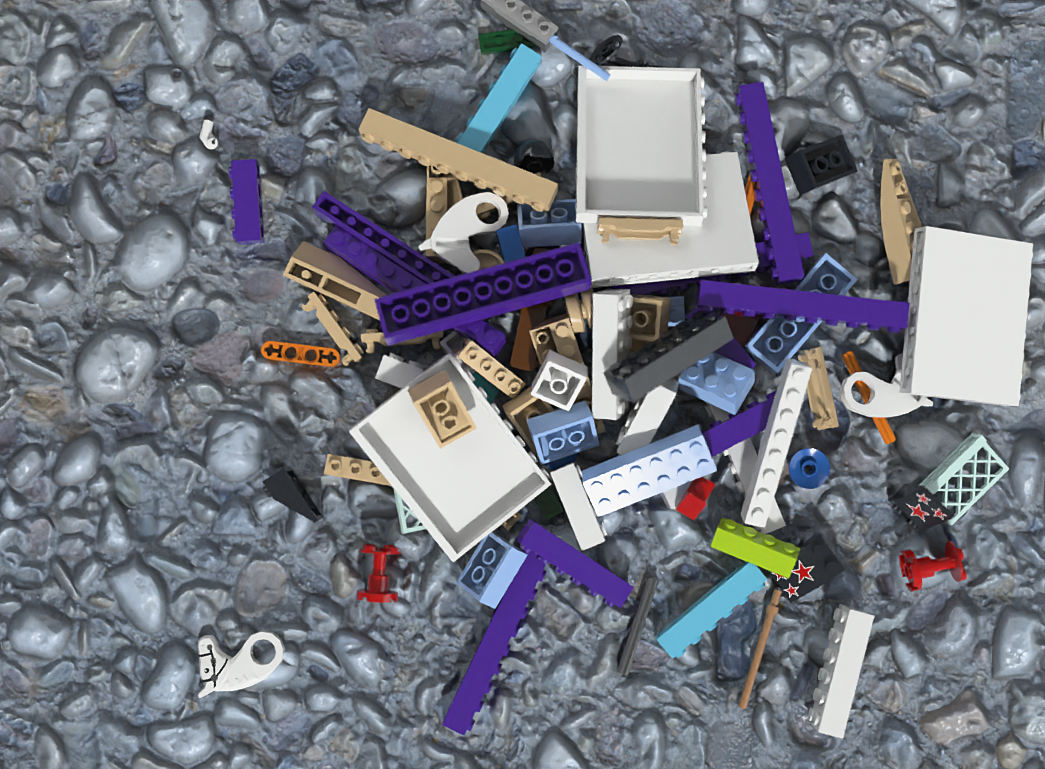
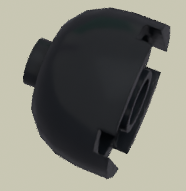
M528 139L517 147L514 154V166L533 174L543 171L548 173L555 165L551 147L541 140Z

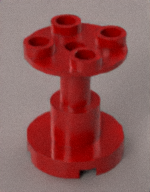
M951 541L946 542L945 557L932 560L929 556L916 558L911 549L900 552L902 553V555H899L902 577H907L908 583L905 584L911 592L920 590L922 588V579L933 577L937 571L949 569L956 582H961L967 578L966 571L962 567L961 562L964 559L963 551L961 548H956Z
M363 544L360 552L374 554L373 574H368L367 589L357 590L356 599L361 601L363 597H367V602L390 603L391 599L397 602L398 592L388 590L389 575L385 574L386 554H401V551L398 550L396 545H384V548H377L375 544Z

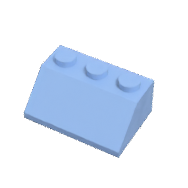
M586 400L573 404L569 411L561 408L527 420L541 465L599 446L593 416Z

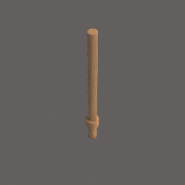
M774 589L770 604L766 606V617L738 704L740 708L746 709L772 622L779 610L777 606L782 593L781 590Z

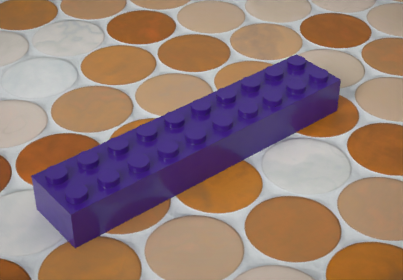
M575 243L374 300L384 337L389 346L589 290L592 281L580 243Z

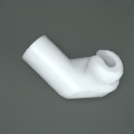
M204 120L200 139L208 149H215L218 146V140L211 133L214 122Z

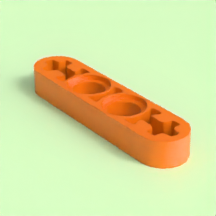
M267 341L261 347L262 355L270 360L335 367L341 361L340 353L332 348ZM273 345L274 349L281 350L282 358H279L280 353H272L269 356L266 348H270ZM289 347H294L297 351L296 356L292 359L286 356V350ZM311 349L317 353V357L313 361H309L306 358V352ZM324 350L323 355H330L333 352L337 359L330 363L328 359L322 358V363H319L321 359L320 351Z

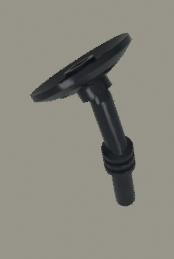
M613 35L607 38L593 51L589 58L598 66L608 62L620 67L672 68L649 65L648 62L646 64L644 62L640 64V61L634 63L617 57L616 53L623 42L620 35Z

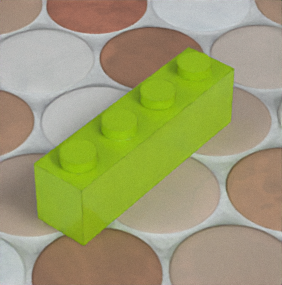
M723 517L720 520L710 546L788 579L800 551V548L791 543L783 542L771 535L763 534L751 527L743 526L734 520Z

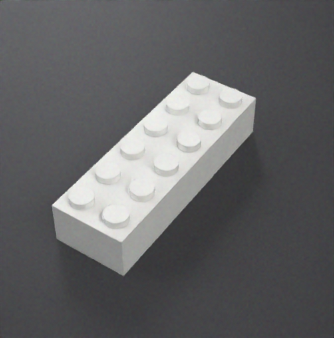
M606 288L593 294V418L617 420L631 407V401L612 394L603 374L612 364L626 359L629 349L632 347L630 328L632 327L633 320L632 316H630V308L633 304V297L630 295V289Z
M839 604V608H836L833 619L835 623L834 627L829 631L828 639L830 643L823 654L825 662L823 668L819 670L818 680L820 682L818 688H815L813 693V700L815 701L813 708H810L808 712V720H810L809 723L818 732L843 739L874 615L861 609Z

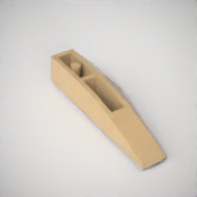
M886 159L883 161L881 179V223L884 245L895 285L910 282L914 229L920 228L922 225L898 159Z
M431 165L427 166L426 240L431 238L434 229L444 214L463 199L456 175L449 172L444 174ZM426 249V258L434 263H447L432 249Z
M303 241L291 256L283 276L380 321L374 299L387 295L340 257Z
M567 313L547 319L529 330L541 366L549 350L584 365ZM587 375L573 404L586 400L592 414V388ZM593 418L597 434L605 432L602 419Z

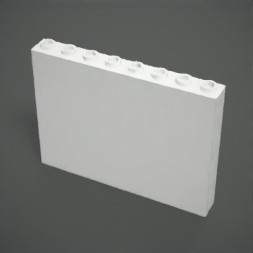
M579 66L577 86L576 223H598V218L612 216L614 218L634 217L635 219L653 217L665 220L667 218H676L677 220H683V225L701 226L703 218L707 217V205H703V199H706L707 188L703 186V180H706V168H703L706 150L702 149V143H705V131H702V125L705 123V113H701V107H704L705 96L701 95V89L704 88V77H701V69L599 66L611 74L610 78L605 81L585 66Z
M729 151L720 154L706 153V159L703 162V168H706V180H703V186L707 188L706 199H703V205H707V217L703 218L701 226L683 225L681 236L676 240L678 241L676 246L670 243L669 236H664L660 240L618 239L616 236L610 235L608 243L602 244V235L597 233L598 223H581L587 266L592 281L591 288L755 271L759 262L738 153Z
M929 226L914 229L908 303L910 305L908 326L905 328L900 393L1001 406H1019L1024 342L1026 338V319L1028 317L1027 308L1030 295L1029 285L1033 257L1032 243Z
M447 353L351 427L349 432L452 562H454L548 488L551 483L548 481L550 475L544 468L539 469L535 464L538 462L531 451L527 453L523 448L525 446L523 440L519 436L514 437L511 433L513 428L506 419L502 421L498 416L501 413L494 403L490 405L485 398L488 395L481 387L477 389L473 384L475 378L468 370L464 372L460 367L462 364L461 360L455 354ZM445 370L477 429L440 449L407 390Z

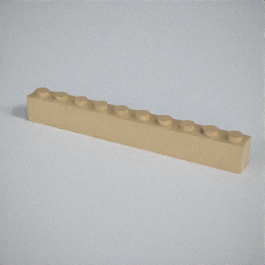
M368 108L359 127L360 135L367 143H377L387 151L394 150L407 159L411 157L417 159L424 166H434L444 174L449 172L456 175L459 180H469L474 182L479 188H489L499 196H509L513 201L519 204H529L534 210L539 212H549L558 192V183L370 108Z

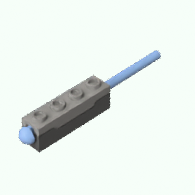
M481 0V8L510 29L515 30L546 53L553 44L605 81L610 78L611 74L557 37L558 26L522 1Z

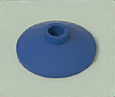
M805 448L796 452L791 458L789 474L793 482L805 489H815L823 485L828 479L830 464L827 457L821 451ZM806 465L811 466L809 472H806L804 469Z

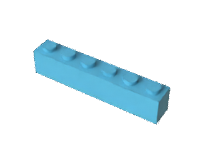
M522 43L519 48H514L510 55L511 61L508 65H503L499 72L500 78L497 82H492L488 89L489 95L486 99H481L477 106L478 112L475 116H470L466 123L467 129L464 133H459L455 140L456 143L484 153L542 63L541 55Z
M744 561L654 637L672 659L675 656L679 658L686 652L685 648L691 643L694 645L702 639L701 635L705 631L713 630L718 625L717 621L722 617L727 618L734 612L733 608L735 606L744 604L750 598L748 595L753 591L758 592L765 586L764 582L768 579L756 565Z

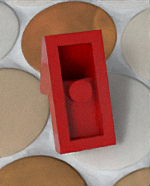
M704 477L692 480L675 510L695 520L706 506V500L715 484Z

